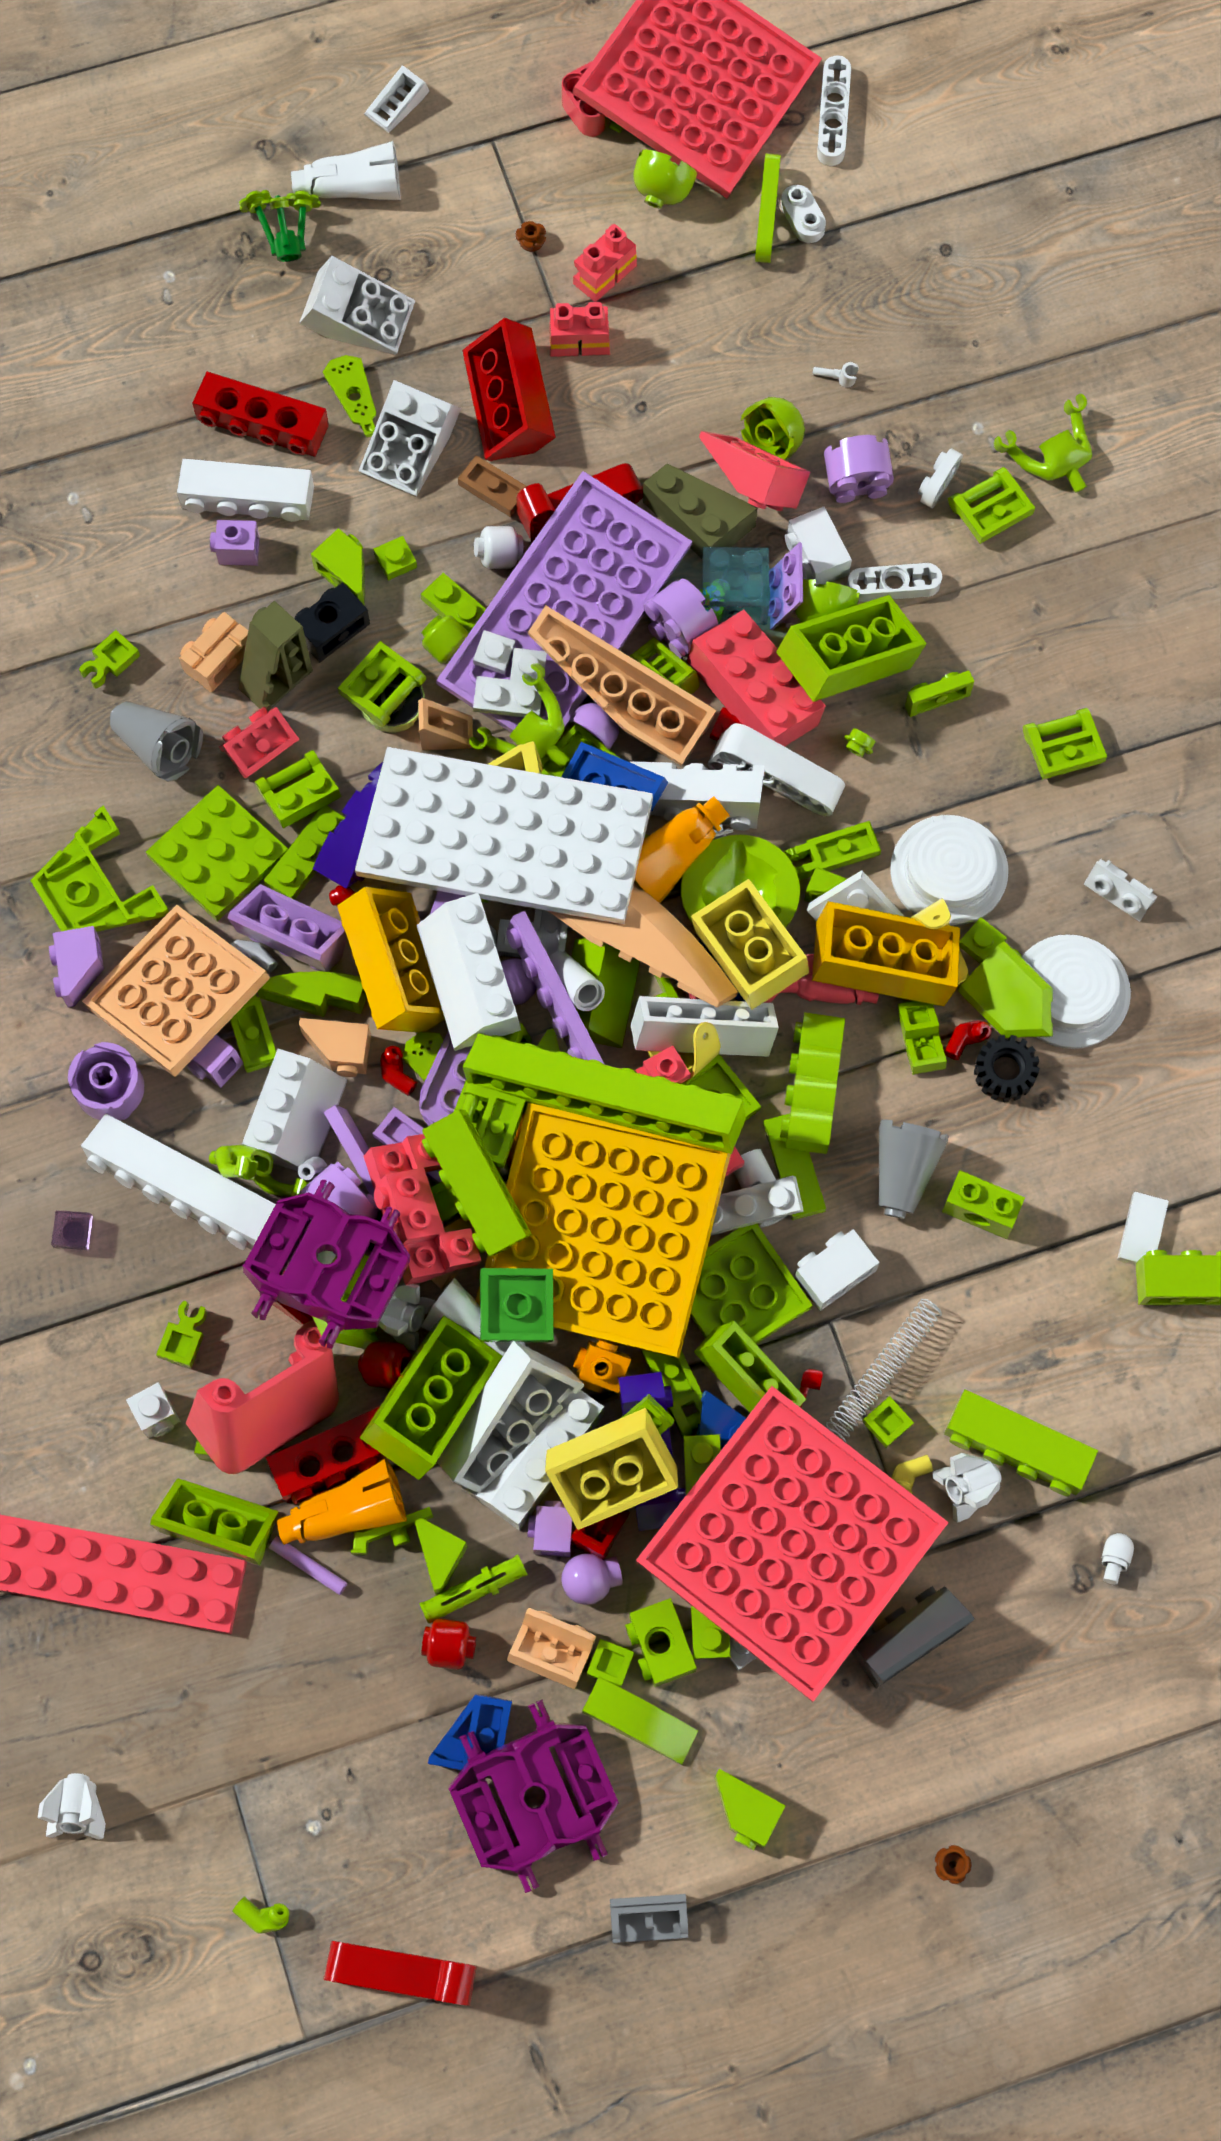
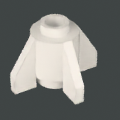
M400 1284L397 1286L378 1325L398 1343L403 1344L407 1349L416 1351L419 1347V1333L417 1331L423 1324L425 1314L430 1312L436 1301L420 1297L419 1285Z
M960 1453L950 1457L951 1467H943L932 1472L933 1479L943 1486L945 1485L950 1499L954 1502L952 1504L953 1520L957 1523L970 1518L978 1508L987 1505L1000 1489L1001 1473L995 1464L985 1458Z
M69 1774L67 1778L60 1780L39 1805L37 1818L48 1822L46 1837L54 1838L63 1834V1832L69 1834L84 1832L86 1836L98 1840L103 1839L106 1823L96 1795V1784L90 1781V1778L84 1774Z

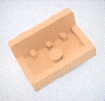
M528 1608L507 1661L575 1689L591 1654L596 1636L579 1625H570L558 1620L548 1612Z

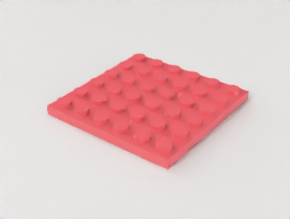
M636 0L574 86L572 94L656 151L672 156L670 159L672 162L678 165L681 161L687 163L698 173L697 179L728 199L817 69L822 58L738 0Z
M771 1386L642 1551L636 1562L810 1701L814 1702L949 1522Z

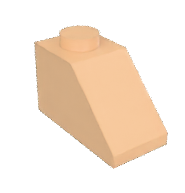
M300 1018L299 1026L302 1035L332 1071H336L338 1075L344 1077H356L357 1074H366L371 1042L369 1024Z

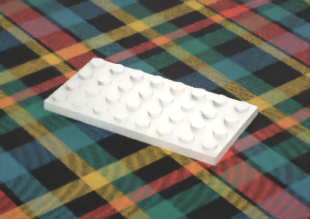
M387 747L355 873L359 877L464 896L479 892L480 899L624 924L653 802V793Z

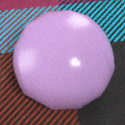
M584 704L578 707L570 718L571 723L574 721L583 726L602 742L608 750L618 737L619 725L598 704Z

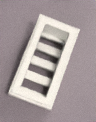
M402 65L364 114L389 133L429 93L426 82ZM407 85L412 90L408 93L403 87ZM397 93L405 98L402 102L394 97ZM389 101L398 107L395 111L386 105ZM380 110H383L390 116L387 121L377 114Z

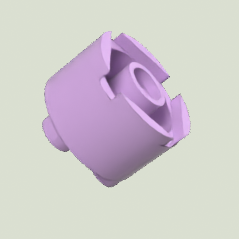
M858 435L840 440V447L832 450L831 445L825 449L824 458L830 493L836 497L838 503L851 502L858 495L868 494V497L871 499L887 495L886 488L893 483L894 476L888 441L885 438L882 439V442H877L875 435Z
M683 578L672 582L643 605L644 611L652 622L648 625V629L653 637L659 641L664 639L669 645L670 650L680 659L689 654L692 640L719 625L713 609L711 608L709 611H706L701 604L705 600L702 593L692 583Z
M101 1042L94 1044V1047L86 1051L82 1050L75 1056L68 1071V1082L72 1094L83 1111L95 1119L101 1120L105 1114H108L117 1120H125L138 1107L143 1098L145 1086L143 1075L129 1052L117 1044Z
M339 1162L331 1163L299 1191L300 1194L308 1192L315 1194L320 1181L327 1180V1184L330 1181L335 1186L328 1200L349 1214L375 1219L381 1209L377 1208L374 1197L370 1193L366 1195L358 1187L362 1182L356 1174L348 1167L345 1169Z

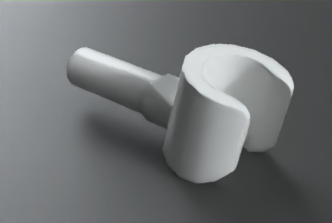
M853 362L845 363L841 370L814 367L813 375L838 379L841 386L849 388L854 385L857 379L849 375H856L859 367Z

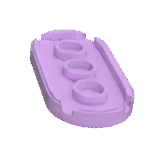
M449 1031L420 1092V1112L428 1126L454 1112L466 1081L463 1065L472 1046L454 1051Z

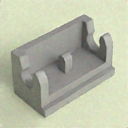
M686 1894L610 1899L613 1943L688 1938Z

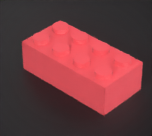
M742 610L692 640L687 662L732 715H735L743 725L756 730L785 747L819 725L826 705L822 700L813 702L776 653L777 647L749 614Z

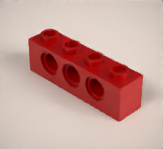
M206 371L192 402L196 419L208 427L218 426L227 429L237 436L243 437L246 435L253 437L269 446L278 445L288 448L297 455L307 454L316 457L329 427L326 408ZM229 406H235V407L232 408V409H225L226 407H229ZM264 415L263 418H255L256 416ZM287 425H295L291 428H285Z
M379 1407L266 1457L281 1496L286 1503L293 1501L294 1504L301 1503L306 1498L314 1495L312 1491L325 1485L327 1489L333 1488L347 1481V1475L358 1470L361 1473L387 1458L360 1439V1436ZM341 1446H350L354 1450L352 1457L346 1462L335 1460V1452ZM311 1460L319 1462L320 1469L315 1476L305 1477L302 1475L301 1470L306 1462Z

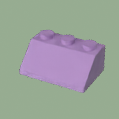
M261 884L232 909L228 915V920L237 932L249 937L252 941L263 943L276 949L285 956L304 962L315 970L329 972L342 959L347 935L340 920Z

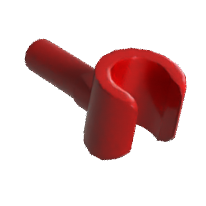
M808 1369L803 1373L799 1391L805 1398L807 1397L808 1389L820 1390L823 1376L822 1371Z

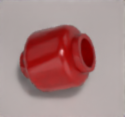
M374 1341L360 1355L358 1368L363 1380L369 1386L392 1389L411 1360L412 1355L401 1343Z
M436 1619L431 1627H425L421 1655L427 1656L430 1666L460 1670L464 1667L466 1658L474 1659L477 1637L470 1636V1628L465 1622Z

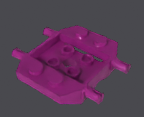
M321 1180L315 1194L308 1192L277 1201L243 1265V1273L260 1292V1298L251 1312L255 1318L258 1319V1316H260V1320H265L273 1303L278 1301L327 1322L328 1325L318 1342L324 1347L327 1343V1348L332 1349L340 1331L343 1329L377 1328L410 1262V1254L393 1230L400 1216V1212L397 1209H394L392 1213V1207H387L380 1222L367 1216L349 1214L328 1200L332 1190L335 1188L334 1184L330 1181L327 1184V1180ZM370 1242L375 1244L347 1301H341ZM323 1251H331L337 1256V1259L331 1264H322L316 1257Z
M543 1699L536 1701L541 1716L534 1703L528 1705L537 1725L536 1731L485 1754L480 1748L474 1731L468 1732L473 1745L472 1748L466 1735L460 1736L459 1738L468 1756V1762L448 1787L481 1867L517 1872L525 1893L531 1891L526 1876H528L533 1889L540 1886L532 1871V1863L559 1848L583 1839L584 1841L586 1840L593 1861L600 1859L595 1844H597L602 1857L608 1855L599 1834L619 1804L586 1725L554 1723L553 1720H550ZM552 1746L556 1751L583 1815L579 1818L549 1750ZM489 1775L492 1778L520 1844L519 1846L514 1847L485 1779ZM532 1786L541 1787L545 1792L544 1802L535 1808L529 1807L524 1801L526 1790Z

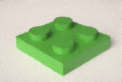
M481 1268L480 1342H553V1269Z

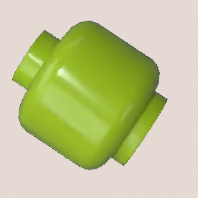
M437 615L421 632L424 636L422 646L440 664H446L454 656L469 632L453 616L447 615L442 618L440 615Z

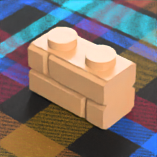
M225 612L217 619H209L203 627L201 636L195 642L192 640L187 642L182 648L179 657L182 669L209 692H213L243 661L248 630Z

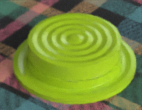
M736 834L715 839L683 874L681 899L686 915L693 924L691 918L693 914L749 879L786 928L797 911L800 898L799 878L794 865L780 848L759 837Z

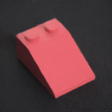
M701 431L699 438L736 491L749 497L747 503L761 509L769 507L777 511H783L784 507L797 509L811 472L736 436Z

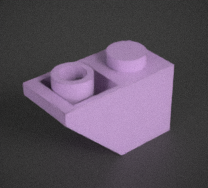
M94 926L53 933L54 945L49 946V953L52 965H57L58 977L53 978L54 989L57 998L62 997L68 1008L75 1007L104 970L100 938Z

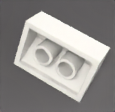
M277 1049L242 1145L265 1150L272 1156L273 1164L298 1171L299 1166L311 1157L320 1156L331 1127L324 1112L334 1105H339L347 1079L310 1058Z

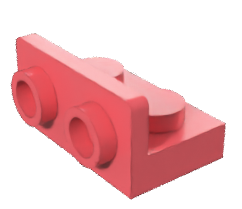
M265 706L248 717L252 722L242 730L237 725L222 736L225 742L219 746V749L222 752H226L244 779L300 740L277 707L269 711Z

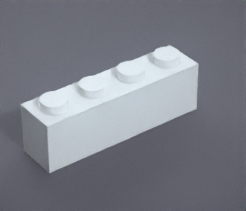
M182 459L177 495L181 509H186L193 513L209 511L218 512L225 516L242 514L258 519L276 517L296 522L299 520H309L314 483L311 470Z
M639 996L630 1025L635 1050L663 1051L673 1045L677 1052L694 1053V1031L700 1023L708 1022L713 1024L717 1031L721 1045L719 1054L769 1057L779 1029L773 1003H762L751 1010L748 1004L743 1001H728L719 1007H715L701 999Z

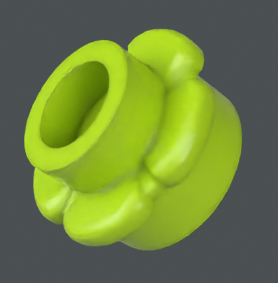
M853 728L849 735L844 736V739L848 742L846 748L855 755L863 757L865 753H873L872 747L876 741L861 730Z

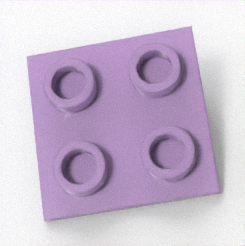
M801 542L785 554L768 573L767 585L770 587V601L767 613L770 616V630H774L780 623H786V627L790 628L801 622L795 613V609L803 603Z

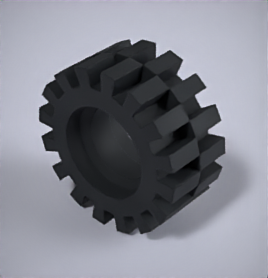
M999 1035L997 1040H994V1038L990 1039L987 1045H983L975 1062L974 1075H977L975 1080L977 1085L982 1084L983 1088L981 1091L985 1095L988 1092L992 1093L991 1099L996 1101L998 1097H1003V1102H1009L1010 1098H1014V1101L1020 1099L1022 1094L1026 1095L1030 1091L1039 1074V1057H1034L1036 1050L1033 1046L1030 1048L1026 1047L1028 1041L1023 1038L1021 1042L1016 1041L1017 1036L1011 1035L1009 1039H1005V1035ZM1001 1057H1010L1018 1063L1020 1073L1014 1079H1002L994 1071V1062Z

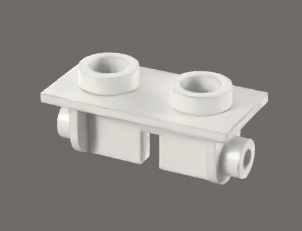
M1102 859L1097 861L1084 885L1140 922L1148 908L1152 906L1158 897L1153 894L1154 890L1152 888L1149 889L1134 878L1131 882L1127 881L1125 878L1128 874L1113 865L1110 860L1107 862Z

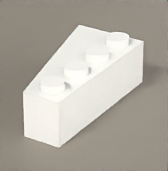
M630 761V763L665 777L668 781L653 811H650V815L662 816L670 821L680 812L692 808L698 803L704 805L714 796L730 815L721 824L730 825L731 828L741 831L749 830L750 828L757 829L765 765H753L752 771H738L737 764H723V769L709 770L703 763H690V765H686L683 769H677L674 763Z
M513 1341L437 1460V1463L453 1482L481 1494L514 1460L512 1454L525 1443L528 1445L537 1436L535 1430L549 1416L554 1418L563 1409L560 1404L572 1392L577 1394L585 1385L567 1366Z

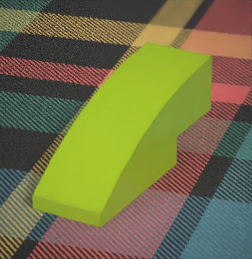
M325 971L296 972L273 976L258 991L261 999L322 1017L325 1016L328 1005L361 1014L367 999L359 976Z
M598 1677L582 1710L583 1714L615 1729L616 1732L680 1765L683 1764L698 1733V1730L601 1677Z

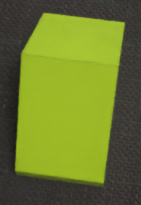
M423 1518L414 1519L432 1586L437 1595L444 1592L468 1546L464 1540Z

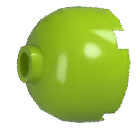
M644 149L642 153H639L633 173L634 184L637 190L646 197L644 202L658 209H662L663 204L675 205L681 203L689 195L698 173L683 161L679 165L670 161L672 157L670 155Z
M765 398L747 407L741 415V421L744 419L745 426L741 430L742 438L752 445L784 460L790 458L802 445L805 434L804 420L799 410L784 398Z
M803 579V603L795 609V613L802 622L858 605L860 593H857L858 590L838 583L827 581L826 585L815 584L816 580Z

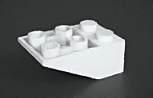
M331 256L317 273L299 324L329 339L396 355L415 300Z
M393 380L359 472L417 496L447 444L461 408Z

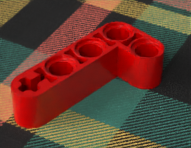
M628 463L617 465L592 476L634 504L643 498V487L632 466ZM534 483L524 487L517 494V514L532 543L573 484L547 494L542 484Z
M331 1941L324 1980L470 2006L477 1966Z

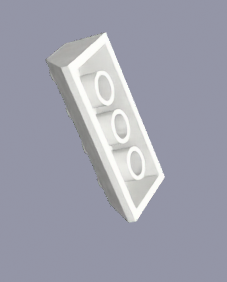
M479 892L445 902L416 926L454 1051L472 1046L478 1033L502 1037L521 1031Z
M582 1390L577 1394L572 1392L560 1404L563 1409L554 1418L549 1416L535 1430L537 1436L528 1445L526 1443L521 1445L512 1454L514 1460L481 1494L464 1486L461 1488L520 1531L529 1519V1515H532L536 1506L541 1503L553 1486L545 1472L547 1450L594 1430L604 1416V1406Z

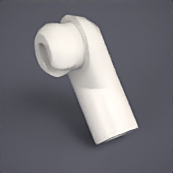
M236 940L230 943L266 970L268 974L278 964L258 942Z
M311 1157L299 1166L298 1175L303 1180H313L327 1168V1164L320 1157Z

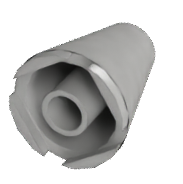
M128 701L117 705L110 714L111 729L157 777L163 780L172 781L184 775L190 769L186 764L191 757L197 759L203 743V731L190 718Z
M881 1120L879 1127V1206L885 1208V1215L905 1219L906 1213H914L945 1150L949 1135H941L940 1131L903 1122V1125L898 1127L892 1125L893 1120Z

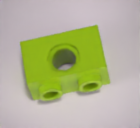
M959 1170L942 1213L1007 1239L1013 1229L1025 1197Z
M671 1598L629 1613L631 1623L626 1624L625 1627L632 1646L639 1644L644 1658L639 1659L638 1664L645 1681L652 1679L654 1687L696 1672L697 1667ZM654 1635H664L669 1640L670 1647L666 1652L658 1654L650 1649L648 1642Z

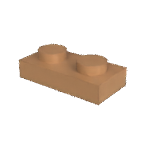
M477 455L458 477L459 486L509 517H512L517 510V494L526 487L523 483Z

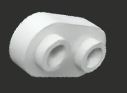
M802 185L787 187L782 193L781 209L794 234L800 241L805 243L819 241L824 236L826 220L812 193ZM813 221L814 224H808L806 222Z
M952 448L947 453L943 451L940 453L934 464L933 469L936 470L931 478L926 476L919 488L918 494L922 496L920 503L930 508L935 507L958 470L963 454Z

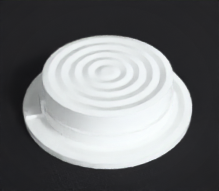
M940 815L932 816L916 823L902 835L893 851L890 874L898 898L913 914H917L943 898L951 915L950 926H960L975 922L980 917L983 918L996 907L1007 886L1008 862L1001 844L987 828L965 817Z
M1058 935L1036 943L1025 952L1022 958L1053 988V1002H1051L1053 1037H1037L1038 1039L1060 1048L1079 1049L1104 1041L1119 1028L1129 1009L1131 989L1128 975L1122 963L1108 948L1087 937Z

